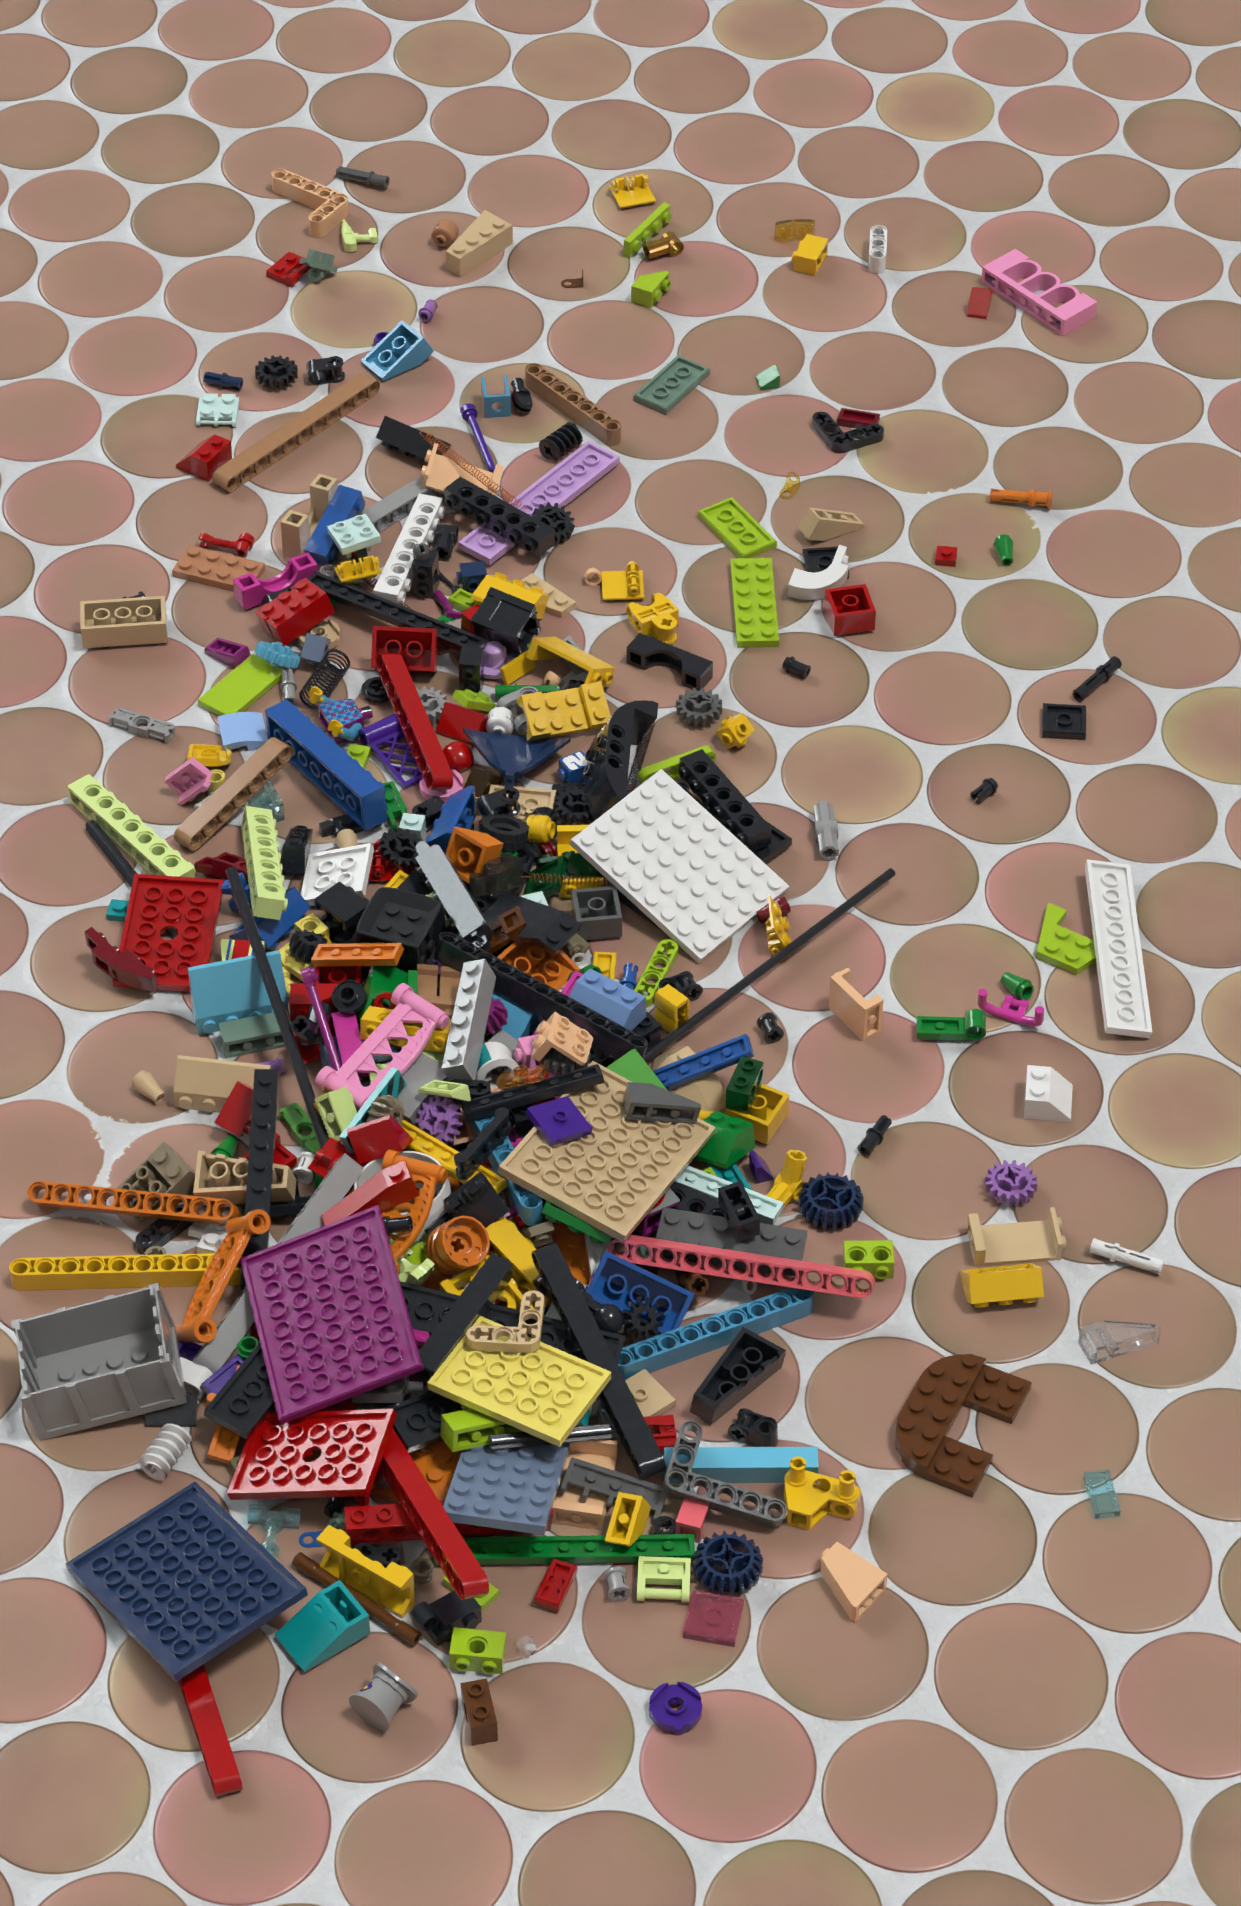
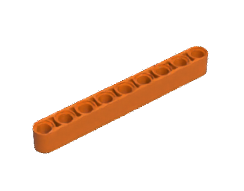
M35 1181L27 1190V1195L31 1201L47 1208L226 1225L230 1219L240 1217V1211L236 1205L229 1200L220 1198ZM45 1189L43 1198L38 1199V1193ZM68 1191L67 1199L61 1201V1195L64 1192ZM87 1194H91V1200L84 1204V1197ZM114 1196V1202L107 1206V1199ZM137 1198V1205L130 1208V1201ZM160 1200V1207L157 1210H153V1204ZM179 1203H184L183 1210L176 1213V1206ZM207 1205V1211L203 1215H199L200 1207ZM230 1207V1214L222 1217L223 1210Z

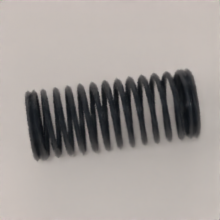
M330 649L299 692L301 701L307 707L318 709V705L308 701L304 695L305 692L306 696L310 699L306 690L309 692L312 688L310 685L317 686L323 690V694L329 698L350 667V660L345 653L340 650ZM331 652L339 653L346 659V661L341 656L337 654H332ZM329 655H334L341 658L345 662L346 667L339 659L335 657H330ZM328 658H332L339 661L343 665L344 669H342V667L337 662L333 660H328ZM330 662H333V663L337 664L341 669L337 668L335 665L331 664ZM325 671L329 672V673L332 674L334 677H331V676H330L329 674H327ZM323 674L327 675V676L330 677L332 680H329V679H328L327 677H325ZM321 677L325 678V679L328 680L330 683H327V682L324 681ZM319 680L326 683L328 686H325Z

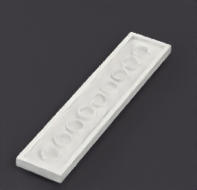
M1087 859L1084 866L1105 1033L1150 1038L1152 1035V1025L1130 865Z

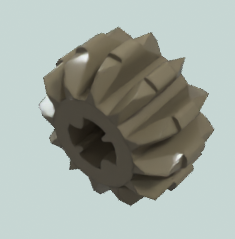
M391 1095L377 1096L375 1102L371 1103L367 1122L391 1115L401 1125V1122L404 1120L403 1114L405 1113L403 1102Z

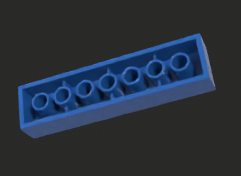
M287 699L265 710L268 739L275 737L293 748V755L289 762L348 814L362 829L367 831L387 821L386 789L382 782H378L368 770L366 771L360 766L356 759L350 757L345 749L340 748L333 738H329L320 727L312 723L308 716L302 714L298 707L293 706Z

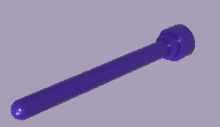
M465 404L460 409L462 418L469 422L487 469L493 473L495 464L476 421L477 410L473 404Z

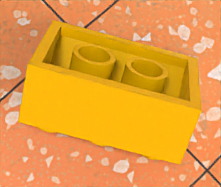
M495 572V575H486L472 594L471 599L482 603L490 587L535 604L536 611L538 612L536 615L537 619H543L550 595L543 593V588L537 586L530 588L525 586L526 582L518 579L511 581L507 579V575Z
M1033 1263L960 1270L966 1300L968 1303L974 1304L975 1308L988 1307L989 1302H998V1305L1013 1304V1300L1022 1299L1023 1303L1037 1302L1038 1297H1044L1042 1267Z

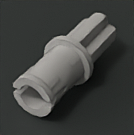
M291 668L283 669L281 672L282 683L280 685L283 701L287 699L294 706L297 703L295 693L297 684L294 682V673Z

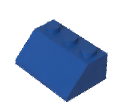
M470 785L450 795L447 803L442 805L441 815L434 822L433 832L426 838V842L430 847L432 845H439L444 854H446L453 827L470 830L476 818L474 786Z
M295 887L286 890L285 898L288 899L286 912H282L280 920L253 916L261 941L265 942V949L267 951L278 945L277 940L288 935L292 931L291 926L300 919L305 918V913L311 908ZM243 923L230 935L232 940H249Z

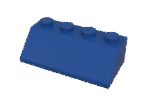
M607 1251L602 1252L586 1289V1292L592 1295L594 1301L602 1305L613 1304L621 1311H632L627 1304L629 1301L638 1306L636 1302L637 1297L642 1299L643 1305L647 1298H651L650 1308L655 1303H658L660 1306L654 1312L664 1313L663 1317L656 1318L657 1321L664 1323L663 1326L654 1325V1328L662 1334L680 1327L695 1295ZM643 1311L642 1315H637L640 1323L644 1324L643 1322L647 1323L649 1321L646 1311Z

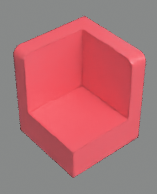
M684 1498L676 1519L675 1534H694V1542L700 1543L703 1537V1523L709 1509V1504Z

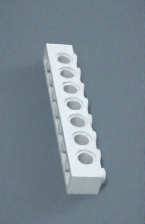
M424 494L418 495L375 585L374 595L399 605L404 604L406 591H410L412 584L413 547L415 544L423 542L429 548V543L433 542L436 526L440 524V519H443L445 515L443 498Z

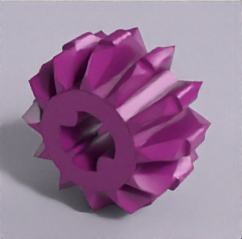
M492 998L484 1037L490 1033L494 1036L497 1030L502 1031V1026L508 1024L506 1020L509 1017L508 1011L499 999L494 1000Z

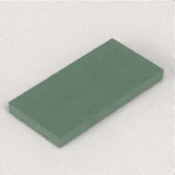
M677 355L633 395V401L667 415L710 375V369Z

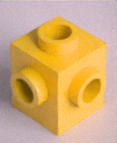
M740 713L733 717L729 716L721 721V727L716 731V734L727 749L734 746L739 748L747 743V737L755 729L744 713Z

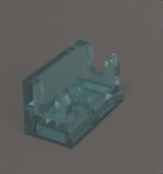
M269 780L248 802L251 807L272 810L273 819H276V822L285 820L284 804L271 780Z

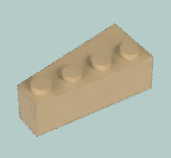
M484 210L446 250V270L458 277H462L513 244V226Z
M198 1150L194 1195L226 1199L233 1204L246 1203L248 1159L240 1157L239 1159L229 1158L218 1153L212 1155L207 1154L206 1151ZM273 1164L271 1202L295 1200L297 1179L289 1166Z

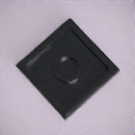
M838 546L802 549L806 572L815 573L827 569L833 562Z
M1043 703L1042 738L1086 740V706Z

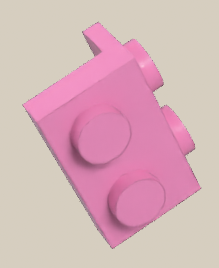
M192 757L168 774L164 783L180 794L178 804L182 806L188 801H193L200 792L204 793L211 785L210 778L213 772Z

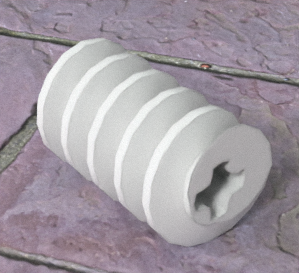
M163 1425L150 1446L145 1450V1454H142L139 1459L142 1470L154 1480H164L165 1474L170 1472L171 1466L175 1465L176 1459L180 1458L181 1452L185 1451L186 1445L192 1441L191 1435L178 1425Z

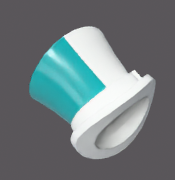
M487 1042L482 1045L476 1080L488 1082L491 1087V1094L501 1091L502 1085L521 1081L520 1067L513 1060L510 1050L505 1045L499 1042Z

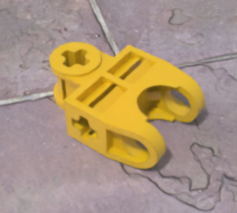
M659 592L651 595L652 605L642 606L634 602L626 604L628 619L638 634L652 635L655 639L670 645L677 641L675 628L679 625V610L666 596Z

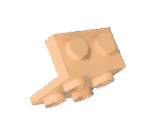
M556 1012L547 1021L543 1020L536 1029L538 1035L532 1043L534 1047L532 1058L539 1062L553 1047L581 1066L587 1062L593 1037L588 1031L581 1029L570 1022L568 1018Z

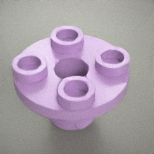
M490 641L484 648V678L503 680L499 668L515 659L506 654V647L500 642Z

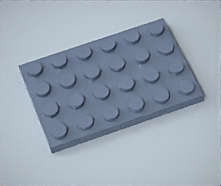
M563 1443L560 1447L552 1444L490 1450L489 1446L485 1445L462 1450L443 1508L452 1522L544 1535L570 1450V1443Z

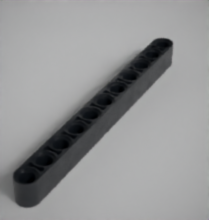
M450 932L439 934L434 953L437 960L462 973L464 962L485 959L496 976L493 991L546 1020L554 1012L568 1018L570 1022L589 1032L593 1037V1046L616 1059L621 1058L632 1049H636L644 1059L648 1041L642 1036Z
M554 1243L532 1251L534 1265L580 1358L611 1372V1380L599 1394V1397L640 1479H645L666 1471V1464L662 1453L558 1245Z

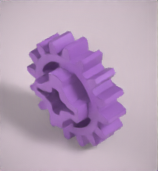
M430 1097L429 1103H422L424 1109L423 1111H417L420 1118L415 1119L414 1122L419 1123L417 1128L431 1136H435L436 1139L448 1145V1142L454 1143L455 1139L453 1136L460 1135L457 1128L463 1125V1123L458 1122V1118L462 1116V1113L456 1112L459 1105L453 1104L454 1100L445 1097Z
M1003 1160V1165L995 1163L994 1169H988V1174L985 1175V1191L989 1192L990 1199L997 1197L996 1203L998 1204L1002 1201H1005L1006 1206H1009L1010 1202L1018 1206L1019 1201L1026 1204L1028 1198L1033 1199L1034 1192L1037 1190V1176L1032 1174V1168L1025 1169V1163L1016 1165V1160H1013L1012 1164H1008L1006 1160Z

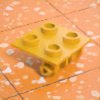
M643 173L635 175V180L633 175H631L630 182L628 176L625 178H614V181H611L609 188L620 208L656 202L646 183L649 182L648 175Z
M378 556L363 557V561L359 558L358 563L354 559L352 560L353 564L351 560L340 562V565H337L334 570L341 583H353L357 579L364 577L371 579L376 577L377 574L382 573L378 566Z
M630 561L626 566V571H601L603 600L645 599L643 570H639L636 562Z
M768 895L770 917L765 924L768 949L772 955H775L792 941L787 932L790 929L787 917H782L778 902L774 903L771 896Z

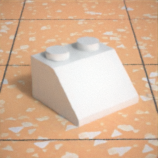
M1027 1065L1023 1119L1071 1123L1073 1085L1052 1067Z

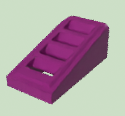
M218 637L204 649L206 654L234 669L251 655L248 646Z

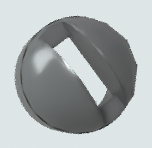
M423 542L415 544L413 547V558L418 561L427 560L430 556L428 546Z

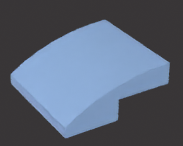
M237 712L217 716L225 751L245 745L251 751L260 748L268 741L262 713Z

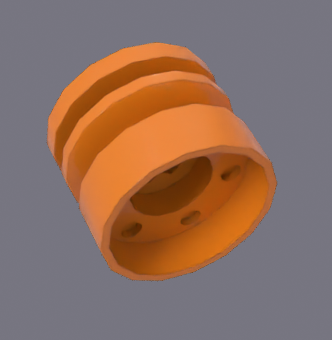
M464 1215L455 1217L437 1226L430 1232L426 1240L427 1257L435 1264L434 1267L444 1274L453 1275L461 1273L468 1268L478 1265L485 1259L489 1251L490 1239L486 1228L480 1221Z

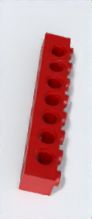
M439 1500L443 1506L445 1500ZM400 1503L344 1507L342 1525L343 1531L350 1537V1545L365 1542L376 1544L423 1540ZM553 1508L545 1531H550L554 1515ZM453 1522L462 1537L525 1533Z

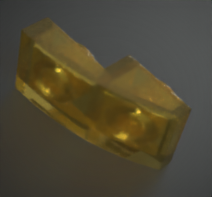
M812 219L784 220L775 224V240L794 242V238L804 239L806 234L815 235V220Z

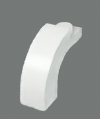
M839 545L832 564L821 572H806L795 568L788 584L787 596L800 600H819L824 598L825 589L842 587L848 576L849 566L847 563L849 556L846 555L847 547Z

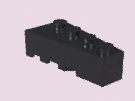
M742 1327L694 1393L690 1412L712 1424L781 1369L786 1350Z

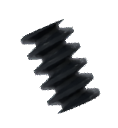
M567 422L552 432L551 435L542 439L539 442V449L546 459L558 460L566 452H570L571 449L581 444L583 437L574 423Z

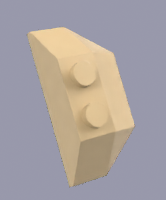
M688 1046L672 1048L654 1059L652 1071L696 1053ZM715 1072L669 1090L700 1103L701 1110L722 1112L726 1109V1093Z

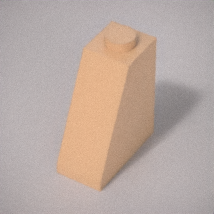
M836 1542L830 1549H825L820 1557V1574L850 1620L856 1623L886 1590L887 1573L839 1542Z

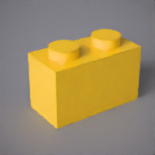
M806 234L803 241L799 242L797 251H794L791 261L794 263V271L815 276L828 255V239Z

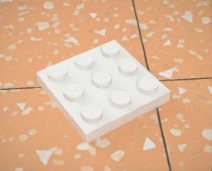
M372 844L309 854L301 889V896L308 905L315 906L314 899L338 882L343 883L347 887H352L356 894L360 897H365L374 853Z

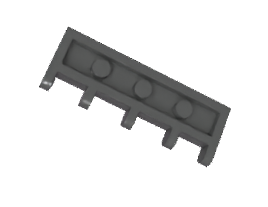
M573 1457L570 1459L560 1488V1492L563 1493L566 1492L568 1485L584 1490L582 1499L585 1500L588 1499L590 1492L607 1497L606 1507L609 1508L612 1507L614 1500L617 1499L618 1492L643 1496L651 1506L650 1512L655 1513L653 1515V1522L660 1517L667 1498L663 1486Z

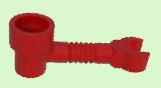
M200 533L198 540H201L199 546L202 548L215 546L235 550L237 556L242 558L247 556L248 551L252 549L255 543V538L249 533H241L236 542L217 539L207 533Z

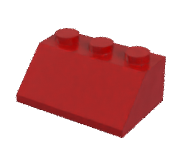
M373 626L371 669H377L376 658L379 653H399L402 655L408 671L437 672V629Z

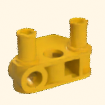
M797 1456L791 1459L790 1470L785 1474L784 1503L787 1507V1525L810 1531L827 1514L841 1518H851L856 1515L862 1492L855 1485L856 1475L850 1470L842 1471L839 1479L805 1470L806 1460L802 1457Z

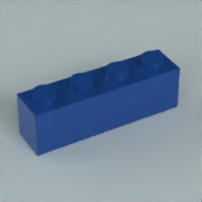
M343 485L338 486L304 549L305 553L308 552L317 564L330 568L333 561L337 560L339 549L329 535L327 526L353 518L364 510L365 500L361 491Z

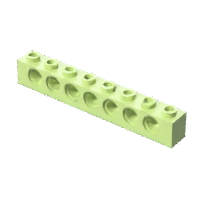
M88 774L67 786L69 802L90 821L95 820L106 835L150 875L195 878L196 870L193 864L183 859L181 854L177 850H173L164 838H160L155 834L154 830L150 826L145 825L138 815H134L126 804L117 800L111 791L108 792L99 780H95Z
M246 806L241 828L253 916L280 920L282 912H286L288 899L285 898L284 875H281L283 865L280 863L281 852H278L279 841H276L278 831L275 830L276 819H273L272 810Z

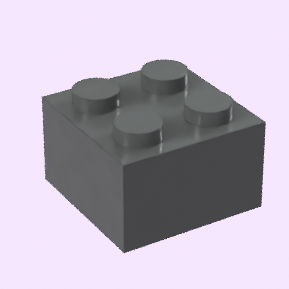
M615 886L571 890L573 919L582 924L577 933L584 940L622 937V913Z

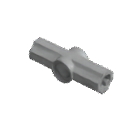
M822 800L813 807L815 819L814 837L815 841H818L819 856L825 860H833L839 855L837 841L838 824L837 820H834L832 804L828 803L827 800Z

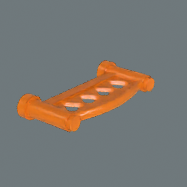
M389 1149L383 1158L382 1169L406 1159L415 1184L421 1183L424 1185L419 1189L420 1196L406 1201L414 1203L409 1208L410 1213L408 1215H401L395 1207L382 1212L383 1217L398 1218L411 1216L413 1220L411 1232H399L398 1234L388 1236L389 1239L395 1241L391 1245V1249L399 1274L400 1263H397V1261L411 1247L423 1229L432 1207L436 1184L446 1182L448 1169H445L444 1166L401 1156L400 1152Z
M253 1210L245 1216L232 1218L227 1222L225 1227L227 1235L203 1274L182 1325L176 1326L178 1343L179 1341L206 1343L215 1338L217 1327L210 1318L251 1236L268 1231L271 1220L264 1210Z

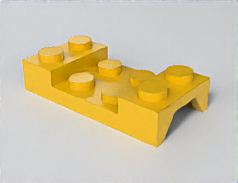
M601 681L582 684L578 688L555 692L525 694L516 700L517 704L524 710L527 722V741L603 728L611 717Z
M330 1525L317 1537L316 1542L327 1548L320 1563L323 1569L363 1596L401 1618H404L415 1605L414 1576L407 1567L399 1566L392 1561L387 1568H384L380 1562L370 1560L355 1548L351 1549L348 1534Z

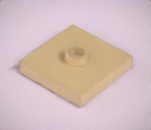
M646 1369L625 1380L643 1417L659 1416L676 1405V1400Z

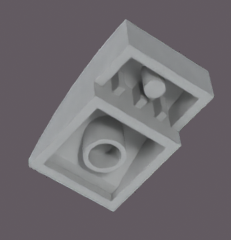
M423 1053L402 1075L407 1085L397 1097L399 1101L403 1102V1109H405L403 1114L404 1120L414 1126L416 1124L414 1122L415 1119L420 1118L417 1111H423L424 1109L422 1103H429L430 1097L437 1098V1096L419 1093L418 1089L433 1080L449 1082L441 1069L442 1063Z

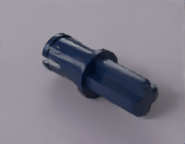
M204 373L203 381L205 383L241 390L243 387V378L230 376L227 373Z

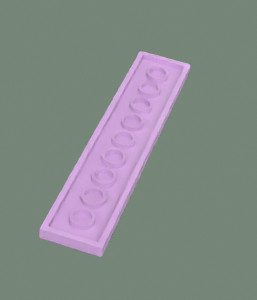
M588 440L515 497L516 500L521 502L517 505L518 509L532 516L534 509H538L540 504L546 506L547 502H549L551 506L558 503L559 508L566 506L620 463V456ZM480 525L458 542V549L491 565L516 544Z

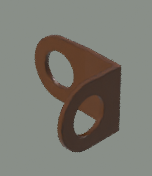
M583 269L582 278L565 279L561 282V285L565 288L583 287ZM565 282H571L572 284H571V285H565L564 283H565Z

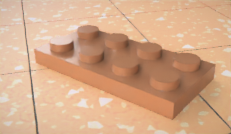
M188 545L173 568L172 575L176 578L234 591L233 579L251 572L256 578L260 579L265 571V563Z

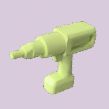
M342 219L341 234L345 252L357 251V242L378 243L376 228H370L367 235H358V233L352 231L345 219Z

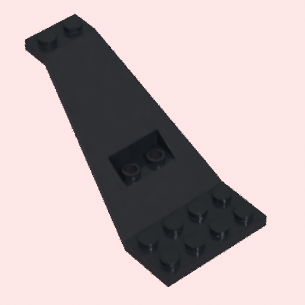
M417 868L397 887V889L422 895L432 893L424 882L427 877L424 879ZM463 880L490 926L500 922L498 916L517 905L520 907L527 926L510 942L535 943L554 957L581 928L582 924L564 911L488 885L474 887ZM451 925L446 928V932L455 935L459 933V931L455 932Z

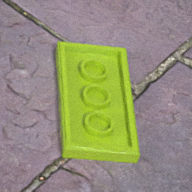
M732 497L698 511V517L739 558H752L777 547V541Z
M252 654L198 699V705L218 716L244 712L282 680L281 672L283 669L274 667L272 663L268 664L263 658Z

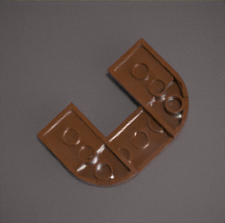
M973 1354L952 1355L935 1361L921 1374L897 1418L895 1447L902 1457L903 1464L919 1477L973 1498L992 1463L993 1454L946 1437L963 1406L1012 1424L1031 1390L1032 1382L986 1365V1358Z

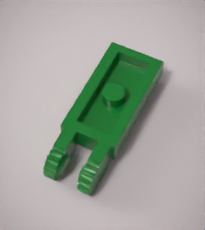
M394 781L383 783L386 789L385 802L388 806L387 820L390 829L396 831L398 825L395 818L401 817L402 819L403 813H407V808Z

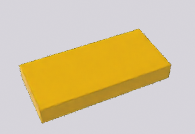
M528 650L499 668L504 685L511 684L536 667L535 660L532 661L526 657Z

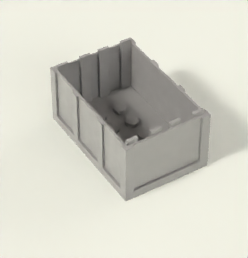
M158 1283L148 1285V1288L117 1296L114 1294L105 1296V1299L67 1309L65 1307L55 1309V1312L11 1321L12 1329L16 1336L22 1385L20 1398L39 1441L187 1403L176 1327Z

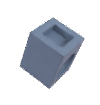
M307 633L300 657L306 659L305 663L318 666V663L321 662L329 650L331 639Z

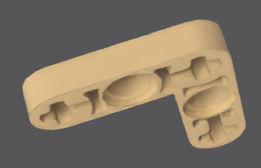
M535 1290L528 1291L523 1295L518 1327L474 1325L470 1327L466 1333L469 1348L478 1351L533 1353L537 1351L541 1341L545 1309L544 1295ZM531 1302H535V1309H530ZM527 1319H535L538 1322L529 1325L526 1324L524 1321H526ZM527 1334H531L532 1339L530 1342H526ZM500 1336H507L510 1338L506 1342H499L497 1340V1338Z

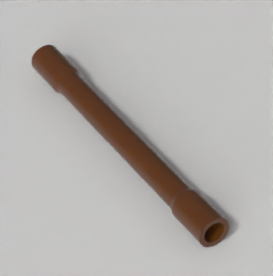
M299 1552L292 1561L294 1567L309 1577L315 1578L326 1587L340 1580L302 1552ZM341 1581L369 1616L392 1630L395 1635L411 1646L418 1644L422 1637L421 1632L406 1622L399 1620Z

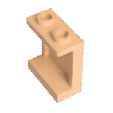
M846 968L830 977L829 1009L862 1041H865L881 1032L883 999L878 994L868 1000L860 995L851 986L852 971Z

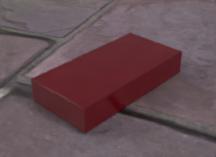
M841 408L837 418V425L857 429L870 424H879L880 414Z

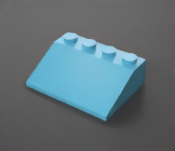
M280 951L267 952L266 955L283 1005L289 1015ZM254 955L188 968L192 1012L198 1035L219 1031V1023L273 1012Z

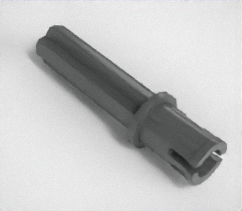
M341 166L336 169L337 177L367 183L368 186L376 185L387 188L390 182L388 176L375 174L373 171L364 172Z

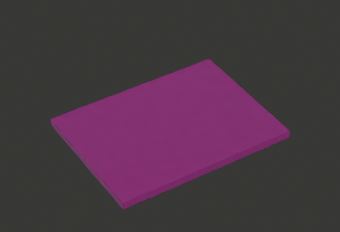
M378 1205L240 1259L275 1407L281 1424L424 1370L382 1212Z

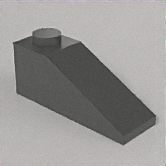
M628 1082L623 1096L625 1116L629 1120L696 1124L701 1110L700 1103L651 1083Z

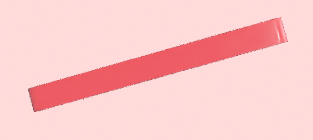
M630 1235L622 1243L625 1247L623 1252L615 1249L614 1243H622L615 1238H612L607 1246V1252L630 1263L849 1297L866 1298L872 1293L875 1285L874 1276L865 1270ZM644 1246L648 1248L649 1255L640 1254L638 1247ZM662 1251H671L674 1255V1258H665L662 1254ZM691 1253L696 1255L698 1262H689L686 1255ZM711 1258H719L722 1261V1266H714L711 1263ZM735 1262H744L747 1266V1269H737L735 1266ZM759 1266H769L771 1269V1273H762L759 1269ZM792 1269L796 1276L789 1278L785 1276L783 1270ZM808 1273H817L820 1277V1280L811 1281L808 1277ZM840 1276L844 1279L845 1283L843 1285H836L832 1278ZM857 1281H867L869 1288L861 1289L858 1287Z

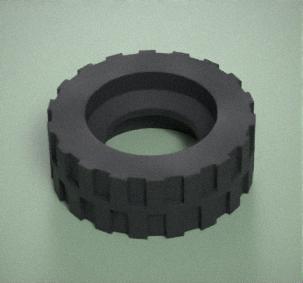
M490 814L484 816L483 819L481 818L479 832L487 833L504 843L502 850L516 851L526 847L529 826L526 822L514 816Z

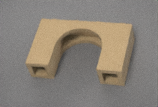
M318 474L309 485L311 500L309 515L289 510L281 520L283 560L289 561L290 558L305 553L304 549L338 488L336 478Z

